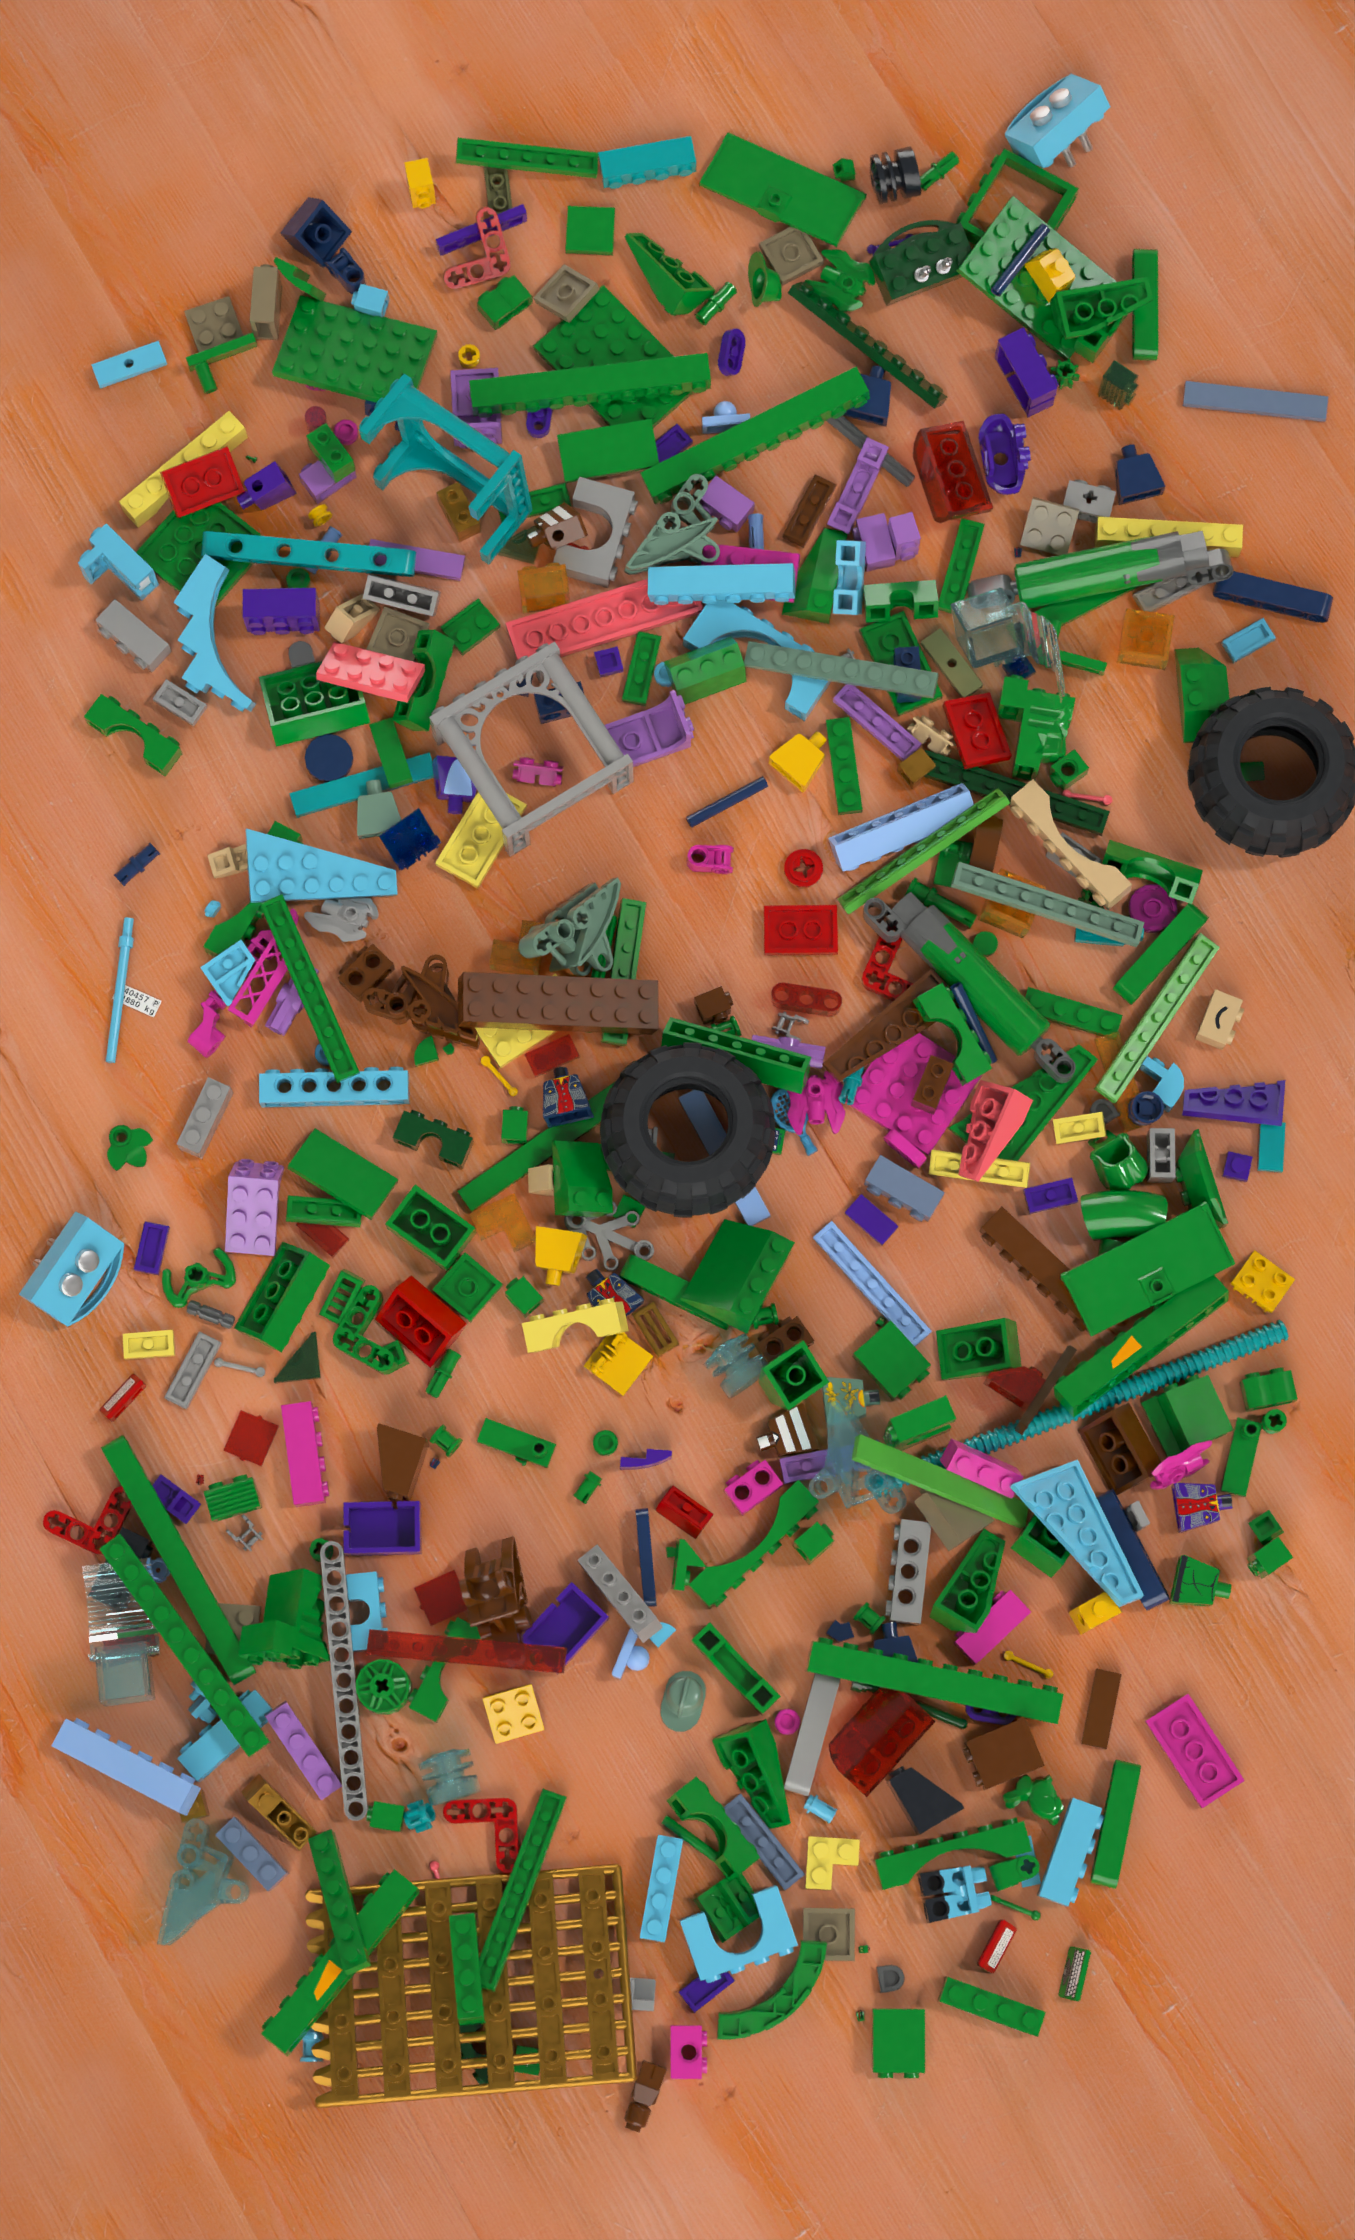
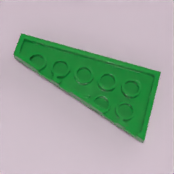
M1078 1044L1066 1052L1076 1066L1074 1075L1069 1082L1058 1083L1042 1068L1011 1087L1033 1101L1023 1124L997 1158L1019 1161L1095 1065L1098 1058ZM1059 1065L1057 1067L1060 1074L1066 1075L1070 1073L1066 1065ZM972 1113L948 1129L965 1143L968 1141L969 1133L966 1132L967 1124L971 1123Z

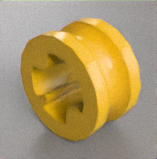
M466 344L460 348L458 352L460 364L467 369L476 367L480 362L478 348L472 344ZM467 352H471V355L475 354L472 357L473 360L467 361V358H465Z
M326 504L315 507L308 514L309 519L314 520L313 525L315 527L325 524L333 516L330 511H327L328 507Z

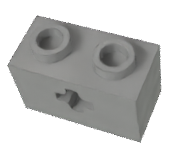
M1069 480L1063 505L1080 509L1077 519L1096 523L1098 517H1110L1116 491H1112L1111 488L1104 485L1097 487L1088 485L1083 480ZM1087 498L1091 499V504L1086 503Z
M1150 1128L1146 1134L1147 1163L1149 1166L1147 1183H1172L1175 1179V1128Z

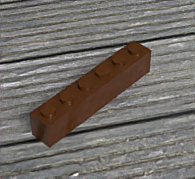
M1001 1206L981 1227L980 1232L983 1234L981 1236L983 1241L991 1247L995 1245L1001 1251L999 1255L1007 1263L1013 1262L1019 1268L1017 1271L1027 1281L1031 1279L1038 1285L1036 1289L1045 1298L1049 1296L1056 1302L1054 1306L1064 1315L1068 1313L1074 1319L1073 1324L1080 1331H1087L1067 1288L1060 1279V1274L1070 1269Z

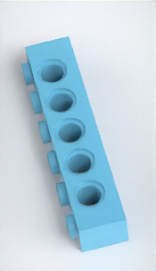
M367 1067L364 1068V1071H359L360 1074L339 1082L341 1083L340 1089L332 1092L328 1090V1086L331 1082L336 1081L333 1072H329V1069L319 1068L315 1069V1072L307 1073L303 1069H292L290 1073H280V1070L271 1069L266 1070L263 1074H259V1103L262 1108L410 1104L409 1073L403 1067H390L389 1071H379V1068ZM387 1080L391 1085L385 1091L379 1090L377 1086L380 1081ZM363 1081L366 1083V1086L362 1091H355L353 1089L355 1082ZM308 1082L316 1084V1088L312 1092H305L303 1087ZM282 1083H290L292 1085L290 1091L286 1093L279 1091V1086Z

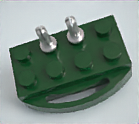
M940 220L919 221L900 228L885 239L870 258L869 264L874 272L884 302L888 306L962 278L963 276L956 270L972 249L961 223L955 224ZM920 227L938 228L937 232L913 235L900 242L896 247H889V242L911 229Z

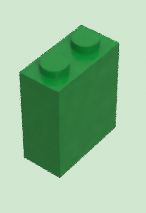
M891 1320L853 1353V1358L892 1401L897 1397L900 1400L903 1399L911 1391L909 1388L911 1384L915 1381L921 1383L930 1374L928 1369L931 1364Z
M1196 1374L1185 1379L1186 1384L1179 1387L1177 1383L1163 1388L1164 1393L1157 1397L1181 1452L1191 1445L1212 1441L1233 1430L1209 1375L1200 1378Z
M872 2008V2072L878 2073V2078H893V2073H904V2078H919V2073H925V2009Z

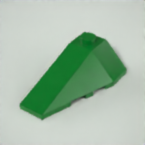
M626 233L625 240L657 300L665 307L664 309L667 313L674 316L689 314L715 293L716 290L700 274L695 271L691 274L682 268V261L664 255V248L643 233Z
M1148 277L1059 291L1054 294L1050 304L1055 325L1065 339L1088 336L1151 302L1153 297Z
M827 528L823 529L798 571L794 603L784 602L782 615L829 624L833 607L834 589L837 588L839 576L838 565H835L837 540H847V533Z
M983 1529L934 1603L929 1616L931 1619L951 1631L978 1632L990 1613L1006 1541Z
M767 1720L747 1723L712 1739L722 1765L726 1770L730 1768L738 1779L736 1784L740 1790L743 1788L752 1799L751 1805L767 1827L772 1829L789 1825L791 1822L777 1746Z

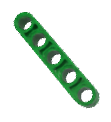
M1133 249L1132 279L1148 277L1153 300L1132 312V359L1157 361L1158 250Z
M1188 903L1113 987V990L1132 1005L1199 931L1209 917L1193 903Z
M629 1254L619 1274L622 1280L721 1329H729L730 1325L681 1301V1297L690 1282L635 1255Z
M1118 1759L1114 1761L1103 1813L1104 1819L1100 1828L1090 1883L1114 1889L1117 1887L1141 1771L1140 1764Z

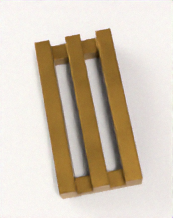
M654 1302L632 1314L658 1358L674 1347L679 1346V1342ZM652 1309L672 1343L667 1344L649 1315V1310ZM644 1315L662 1344V1349L658 1348L639 1316Z

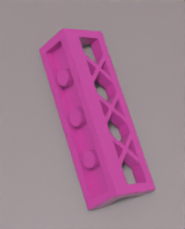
M274 936L228 1008L229 1012L243 1019L244 1023L250 1027H253L288 970L284 959L280 962L279 955H281V952L277 950ZM274 947L275 953L268 954L271 948ZM276 956L278 967L274 971L265 973L263 961L265 958ZM261 967L262 973L255 975L258 969ZM272 975L270 980L267 982L266 976ZM263 977L265 984L263 991L252 993L250 986L252 979ZM248 988L249 994L242 996L245 990ZM260 995L257 1001L254 1003L253 997ZM250 998L252 1009L248 1015L235 1008L239 1000Z

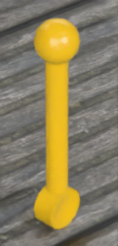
M488 1056L482 1057L481 1064L485 1067L487 1066L508 1089L510 1096H516L518 1094L517 1088L512 1087L491 1064Z
M1012 1651L1004 1653V1659L1007 1661L1013 1660L1042 1673L1047 1679L1053 1677L1051 1669L1045 1670L1014 1656Z

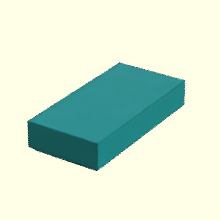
M1282 1122V1126L1260 1124L1257 1171L1283 1172L1286 1123Z

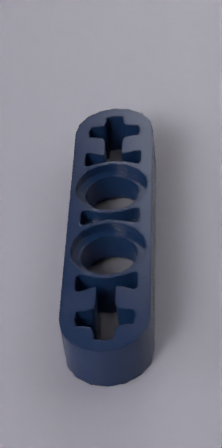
M641 1508L635 1510L643 1600L648 1607L657 1606L649 1513L648 1508Z

